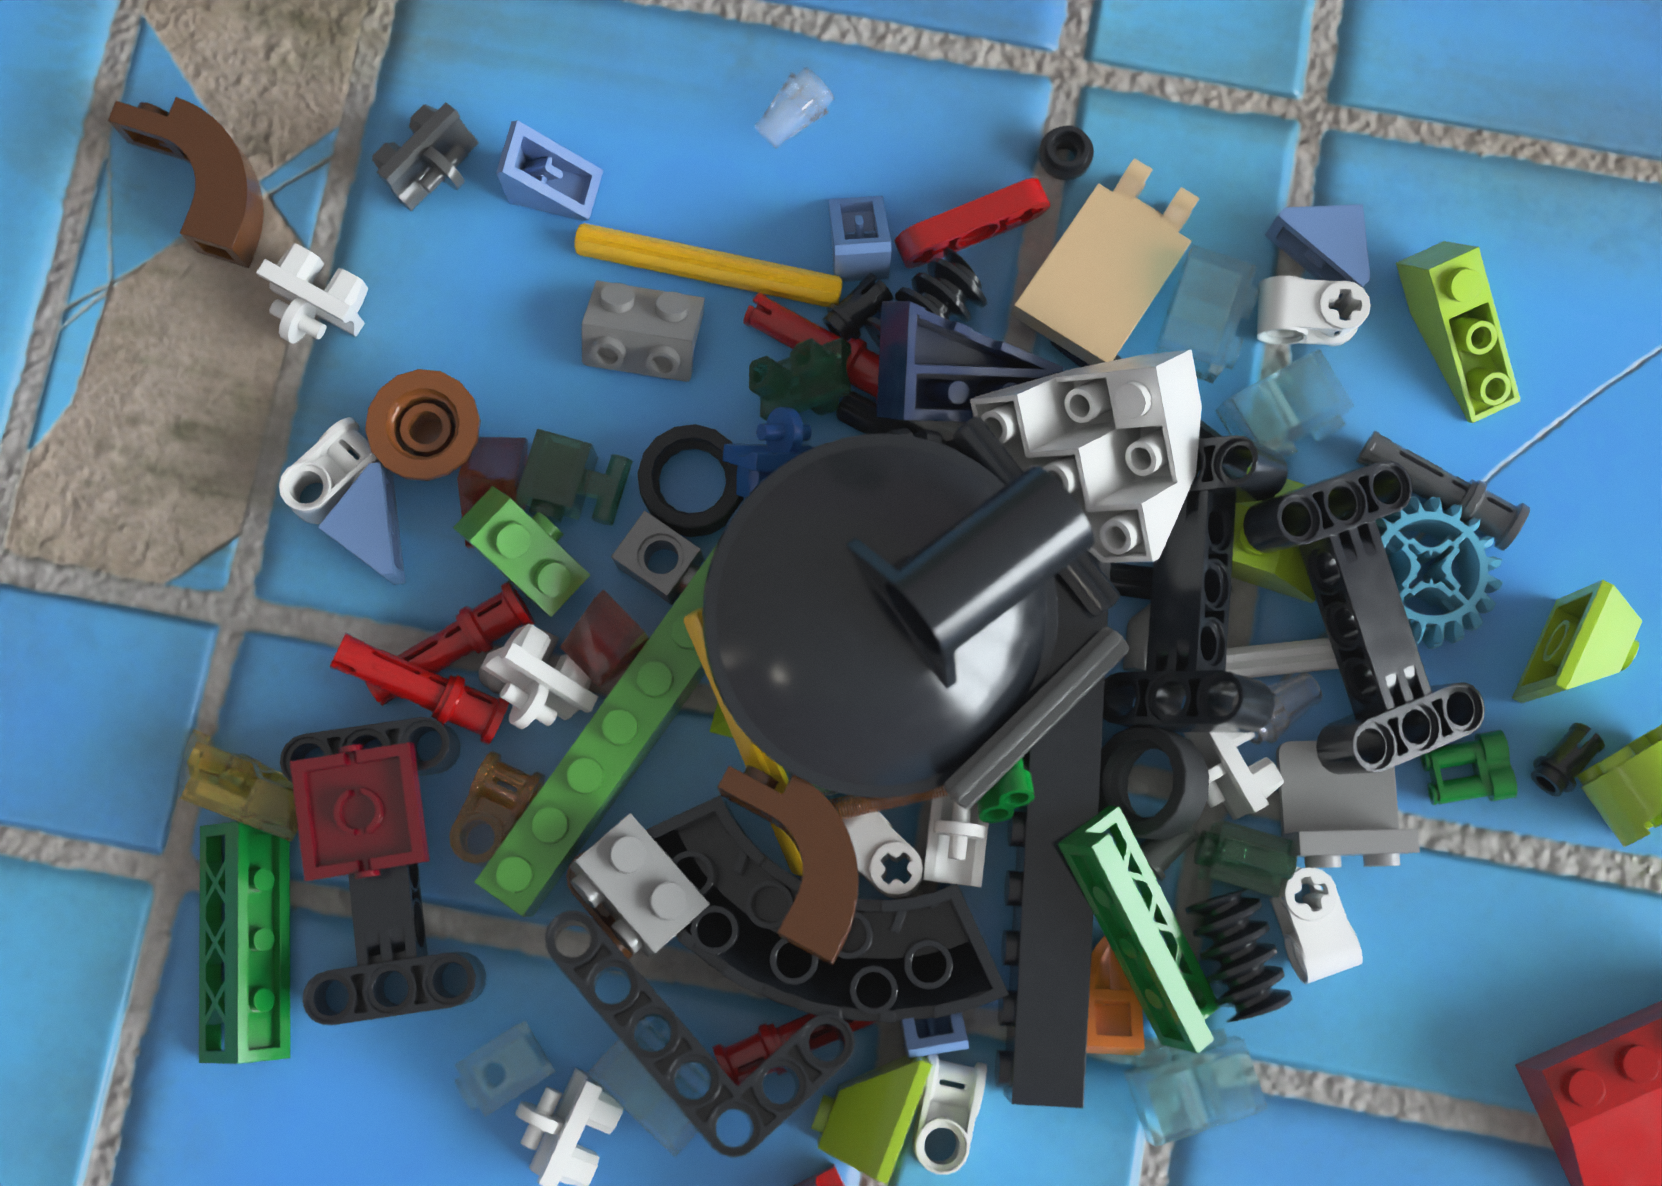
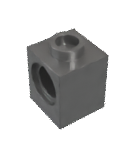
M646 511L642 513L611 556L617 568L671 605L679 594L683 592L704 561L700 548ZM668 549L678 555V562L670 572L656 574L648 569L649 559L656 551Z

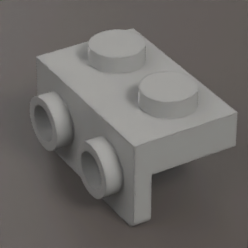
M596 280L581 323L583 364L685 382L690 381L693 372L694 348L704 315L705 298L678 292H666L629 286L623 283Z
M631 813L570 865L572 871L577 875L571 880L575 890L592 908L597 907L600 903L616 920L610 927L612 932L632 954H635L639 949L646 956L656 954L710 905Z

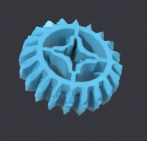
M1411 496L1405 508L1375 520L1402 603L1411 597H1417L1427 602L1430 606L1436 604L1445 613L1443 615H1424L1404 606L1416 646L1423 640L1429 649L1442 646L1444 638L1450 643L1464 639V629L1469 631L1478 629L1483 623L1479 613L1486 614L1492 611L1496 605L1486 593H1493L1499 590L1503 583L1499 579L1488 575L1489 571L1500 567L1502 559L1494 556L1487 557L1485 549L1494 543L1495 538L1485 536L1478 539L1474 531L1479 528L1481 519L1472 518L1465 524L1461 522L1462 505L1454 504L1443 513L1440 497H1431L1425 501L1422 507L1417 496ZM1400 532H1422L1437 538L1441 542L1437 546L1430 548L1421 545L1414 538L1407 540ZM1435 558V561L1427 568L1428 572L1423 577L1424 581L1408 587L1417 577L1416 573L1421 568L1420 564L1423 565ZM1454 558L1460 571V584L1454 578L1451 570Z

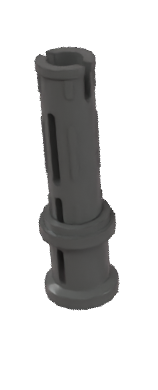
M1377 431L1372 433L1356 459V462L1363 466L1382 461L1399 463L1407 471L1411 479L1412 492L1427 500L1431 497H1440L1442 509L1445 511L1454 504L1462 505L1460 521L1465 524L1472 518L1481 519L1479 528L1476 530L1486 536L1494 537L1495 547L1502 551L1508 548L1516 538L1530 512V507L1523 503L1515 506L1487 490V483L1480 479L1477 481L1471 479L1467 482L1458 476L1456 477L1427 459L1392 442V440L1384 437Z

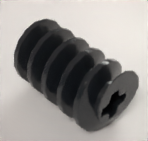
M946 247L943 250L944 259L934 258L928 263V274L917 273L911 279L912 289L902 287L895 293V301H910L949 320V317L954 315L966 323L971 319V315L965 305L968 300L980 308L985 307L988 303L981 290L982 284L972 268L959 254ZM882 306L879 308V316H880V318H881V308H882ZM869 317L864 321L865 328L872 340L880 348L881 320Z
M1247 889L1219 895L1185 908L1187 915L1205 916L1206 921L1193 930L1192 933L1196 938L1213 940L1214 944L1203 951L1200 957L1201 960L1220 962L1221 967L1208 976L1207 979L1209 983L1228 986L1229 990L1215 1000V1004L1218 1007L1235 1008L1236 1014L1226 1020V1022L1263 1015L1278 1010L1293 1000L1290 990L1271 988L1285 977L1282 967L1264 965L1265 962L1277 954L1275 944L1256 942L1258 938L1270 929L1267 921L1249 920L1248 917L1260 909L1262 904L1259 898L1241 897V894Z

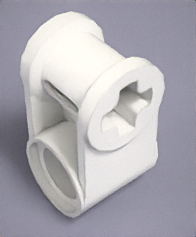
M1274 276L1263 279L1259 282L1257 339L1261 342L1275 345L1297 343L1329 346L1343 345L1350 341L1357 332L1358 327L1368 317L1371 307L1369 296L1364 288L1350 281L1310 280L1295 276ZM1339 316L1342 318H1347V320H1341L1339 319Z
M351 417L343 418L332 425L318 442L293 465L288 467L281 476L279 490L282 499L299 518L307 523L321 524L367 465L380 462L371 451L369 442L358 432L360 429L359 424ZM348 450H352L359 459L356 460ZM312 483L323 484L322 494L317 500L312 503H300L301 492L306 486Z
M869 810V814H861V816L858 814L855 817L852 815V818L849 816V819L846 816L843 822L854 846L858 872L888 898H906L916 892L922 883L923 875L921 858L916 850L893 829V826L879 811L876 812L875 810L874 813L872 810V813H870ZM889 858L896 863L900 862L903 858L908 859L910 862L907 866V873L910 880L905 884L898 879L893 880L890 884L884 882L883 879L886 877L887 871L883 863Z
M1287 867L1277 872L1270 881L1268 889L1269 900L1284 937L1289 961L1300 981L1306 985L1362 964V950L1358 938L1347 919L1336 885L1331 876L1321 869L1310 867ZM1302 884H1308L1310 893L1303 897V903H1297L1294 894L1302 890Z
M938 1054L926 1056L932 1063V1068L918 1102L919 1106L912 1136V1148L918 1161L928 1171L937 1175H948L958 1171L965 1164L969 1155L975 1119L978 1116L984 1094L987 1064L977 1062L974 1067L940 1060ZM942 1079L965 1084V1087L960 1089L940 1084L939 1081ZM937 1128L950 1129L956 1139L954 1153L943 1161H934L928 1158L924 1150V1142L927 1135Z

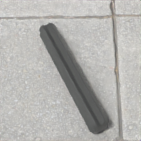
M1104 627L945 782L944 789L950 798L964 809L971 808L1128 653L1129 645L1121 634L1109 627Z

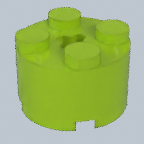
M1662 724L1628 743L1619 751L1604 758L1577 776L1583 785L1581 789L1623 847L1651 834L1648 829L1652 827L1657 828L1662 825Z

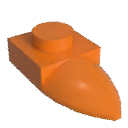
M1104 935L1091 953L1086 1053L1140 1056L1145 1049L1142 1007Z

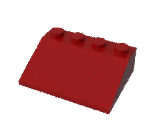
M1662 1000L1515 1064L1571 1186H1662Z

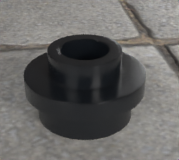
M1070 125L1057 127L1049 131L1042 139L1039 148V161L1042 168L1050 176L1059 180H1073L1082 176L1089 169L1094 155L1090 138L1081 129ZM1060 149L1070 150L1074 154L1075 159L1063 161L1057 157L1056 152Z

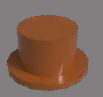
M417 369L397 375L379 389L368 407L365 431L371 451L387 470L405 479L430 481L450 475L468 460L478 443L481 420L475 399L459 380L441 371Z

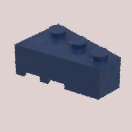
M882 301L877 417L912 421L967 422L973 418L970 399L1063 372L1064 367L1004 341H997L973 331V328L962 323L950 321L931 313L913 302Z

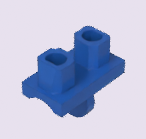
M790 407L775 408L768 416L767 422L760 423L757 426V438L760 441H766L767 444H724L722 461L738 466L736 495L746 498L776 468L795 456L813 448L810 445L802 444L803 441L810 440L812 430L810 425L802 423V419L795 409Z

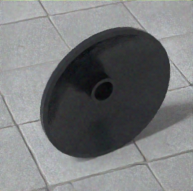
M865 434L846 437L816 446L790 459L764 478L741 502L718 540L709 565L702 609L703 637L714 683L731 716L751 742L778 765L811 784L838 793L874 798L908 796L944 786L945 782L1045 685L1052 664L1058 627V601L1054 576L1093 547L1094 535L1082 509L1068 490L1052 474L1036 465L1029 467L1007 485H1004L994 474L959 451L937 442L914 436Z

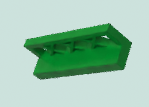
M1108 806L1059 842L1058 845L1161 1045L1198 1054L1214 1041L1205 1019L1220 1008L1215 1004L1217 998L1120 807ZM1108 828H1109L1110 832L1112 833V835H1113V837H1114V839H1115V841H1116V843H1117L1116 845H1115L1114 841L1112 840V838H1111V836H1110L1109 833H1103V832L1106 831ZM1134 881H1136V883H1137V885H1138L1140 891L1142 892V897H1141V895H1140V893H1139V891H1138V889H1137V887H1136ZM1159 931L1162 932V934H1163V936H1164V938H1165V940H1166V942H1167V946H1166V944H1165V942H1164V940H1163V938H1162V936H1161V934H1160ZM1184 980L1187 981V983H1188V985H1189V987H1190V989H1191V991H1192V993H1193V995H1194V997H1195V999H1196L1197 1002L1194 1001V999H1193V997H1192V995H1191V993H1190V991H1189V989H1188V987H1187V985H1186V983H1185Z
M234 821L200 826L199 1063L241 1064L291 1058L290 821ZM225 836V861L222 863V837ZM223 902L225 904L224 922L221 920V905ZM222 962H224V964H225V980H224V982H223L222 979H221V964H222ZM222 1022L225 1025V1050L221 1049Z

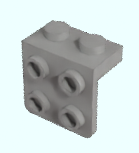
M1288 741L1278 746L1276 750L1277 769L1284 779V783L1278 788L1283 858L1304 857L1305 868L1342 867L1341 856H1363L1364 867L1401 866V854L1420 853L1418 828L1399 829L1395 767L1376 773L1338 775L1329 772L1322 766L1317 756V741Z

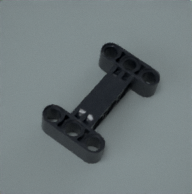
M1232 435L1199 439L1196 476L1160 557L1153 561L1146 672H1118L1105 678L1103 719L1107 722L1126 727L1154 726L1173 732L1250 733L1259 731L1270 721L1275 707L1274 696L1270 688L1261 681L1226 671L1236 503L1267 500L1273 498L1282 490L1287 480L1288 467L1287 462L1280 453L1246 436ZM1252 463V467H1251L1250 471H1249L1248 474H1247V470H1248L1250 464ZM1238 693V702L1233 710V699ZM1186 695L1185 704L1183 708H1181L1182 700Z
M1382 461L1344 472L1257 502L1249 507L1243 521L1244 535L1249 544L1257 551L1271 553L1299 546L1354 713L1328 724L1321 730L1317 739V756L1322 766L1329 772L1338 775L1376 773L1388 770L1472 734L1479 729L1484 720V700L1480 692L1473 685L1465 682L1429 685L1375 521L1402 510L1411 499V479L1407 471L1399 463L1393 461Z
M418 717L306 733L293 737L281 752L280 766L283 775L292 782L290 761L303 760L312 749L320 747L324 752V756L339 754V747L356 744L365 745L371 740L378 739L382 746L407 742L414 743L419 777L439 774L449 770L456 763L460 755L461 744L458 735L452 728L432 718ZM437 731L442 740L441 750L433 759L422 761L417 752V744L425 733ZM418 863L380 869L379 876L355 879L354 874L348 875L357 966L327 970L316 974L308 981L303 991L302 1002L308 1016L321 1025H337L452 1008L472 1002L482 993L486 985V972L482 962L468 952H451L428 956ZM452 962L460 964L466 970L468 976L467 986L459 996L448 993L442 983V974L445 968ZM393 971L401 973L408 983V994L400 1004L389 1001L384 992V982ZM334 980L343 983L349 994L348 1003L340 1013L331 1010L326 1001V991Z

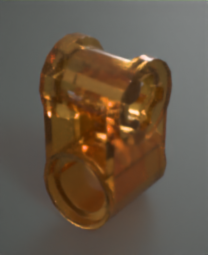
M490 751L477 770L469 794L452 825L449 838L450 846L455 855L467 863L485 867L543 787L545 775L540 772H534L530 775L501 761V754ZM502 781L517 788V791L513 792L498 785L497 782ZM479 824H490L495 837L493 845L483 854H472L467 845L468 834Z

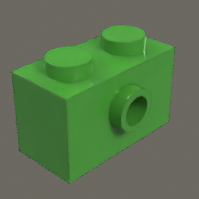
M494 486L453 527L525 596L550 617L590 577V574L557 543L564 534L539 511L531 518L510 497Z

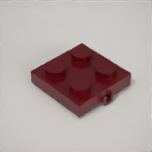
M407 742L364 749L363 744L339 747V754L290 761L305 881L354 874L355 879L379 876L380 869L430 861L414 743Z

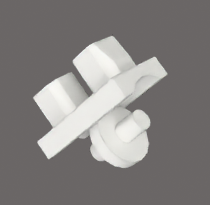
M293 243L277 265L264 259L256 272L259 277L270 282L269 288L271 291L291 301L290 305L276 299L270 307V314L281 319L279 325L280 337L294 344L300 341L307 333L319 340L326 331V325L314 319L315 315L357 337L365 324L357 312L362 306L369 288L362 279L341 268L337 269L324 291L312 285L324 263L314 253L296 243Z
M531 624L516 629L503 647L487 654L481 666V669L506 684L500 693V697L513 705L509 714L510 724L518 729H524L536 719L549 727L557 716L563 720H568L579 710L585 713L591 712L598 698L597 695L588 690L595 665L580 655L567 653L560 656L555 669L542 661L551 642L549 635Z
M1183 732L1185 737L1192 741L1204 757L1209 773L1208 805L1212 808L1223 802L1233 820L1249 813L1253 814L1268 806L1269 803L1266 798L1284 783V779L1274 762L1268 757L1247 767L1236 747L1255 737L1254 732Z
M945 794V797L943 795L940 797L939 795V798L936 796V799L933 796V800L931 799L922 880L982 887L989 823L979 819L977 803L971 808L964 809L956 804L949 795L946 796Z
M575 1068L563 1096L560 1091L546 1086L538 1105L521 1101L515 1112L517 1117L529 1124L520 1143L529 1149L537 1150L529 1169L539 1176L537 1182L542 1186H558L559 1181L569 1185L589 1186L598 1167L599 1156L595 1151L580 1146L577 1142L585 1125L610 1135L615 1130L624 1110V1105L617 1098L604 1090L591 1074Z

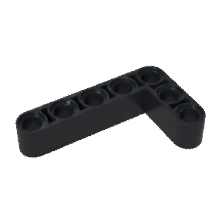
M576 910L565 911L554 917L547 927L545 945L555 965L709 1146L721 1155L739 1157L754 1150L842 1068L853 1054L855 1040L854 1033L849 1024L839 1016L832 1014L818 1015L802 1025L736 1086L593 918L584 912ZM576 925L587 930L591 936V942L585 953L577 957H568L558 951L556 941L563 929ZM609 971L623 973L631 984L628 996L616 1004L603 1002L595 993L597 980L601 975ZM647 1017L661 1018L670 1029V1040L659 1051L651 1052L644 1050L635 1040L634 1033L637 1025ZM816 1027H828L839 1038V1052L831 1061L819 1060L812 1054L809 1048V1037ZM688 1063L700 1064L707 1070L710 1077L708 1091L698 1099L685 1098L679 1093L675 1085L677 1071ZM772 1068L786 1069L795 1080L794 1094L784 1104L772 1102L763 1091L764 1076ZM732 1109L741 1111L746 1115L750 1124L748 1138L744 1143L736 1147H729L723 1144L716 1133V1124L722 1113Z

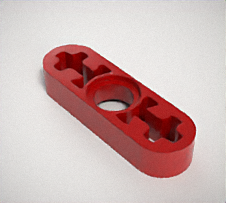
M1029 178L916 223L897 235L894 243L905 267L917 268L930 263L934 258H943V250L946 247L958 252L1027 224L1044 214L1051 204L1039 179Z

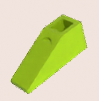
M1443 241L1396 262L1410 314L1467 421L1474 423L1520 402L1519 392L1479 247Z

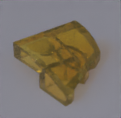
M193 729L187 741L179 777V799L292 842L298 831L292 782L283 773L264 765L262 762L244 753H229L209 745L210 736Z

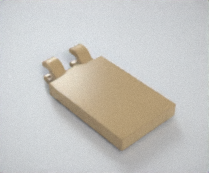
M1135 158L1124 172L1113 192L1098 183L1017 300L1010 314L1089 365L1109 362L1115 359L1192 241L1180 234L1179 231L1192 213L1191 211L1200 198L1181 187L1164 214L1158 212L1137 199L1153 169Z

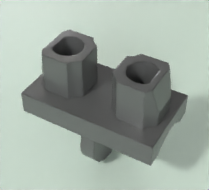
M446 102L438 110L423 104L410 117L409 128L414 135L402 147L394 142L384 143L372 155V161L379 169L377 174L401 204L410 211L428 194H431L443 181L453 189L458 190L465 183V180L456 167L479 143L463 124L456 109Z

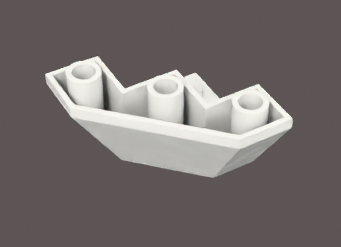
M1191 350L1139 355L1074 368L970 399L973 417L978 416L982 418L1023 471L1033 465L1039 466L1052 474L1072 495L1085 514L1093 531L1094 545L1088 551L1101 563L1153 562L1160 557L1196 476L1202 406Z

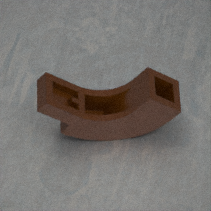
M175 97L169 113L158 106L146 102H140L138 107L116 101L108 121L127 143L181 159L193 167L195 192L180 234L198 253L249 268L261 237L264 213L263 198L254 169L231 136L210 114L178 97Z
M747 765L742 773L729 766L717 786L720 795L783 830L795 844L802 860L803 874L801 886L794 903L777 932L779 937L833 966L850 932L858 898L859 876L857 859L852 840L842 818L830 801L817 788L794 774L783 794L775 790L779 782L765 772Z

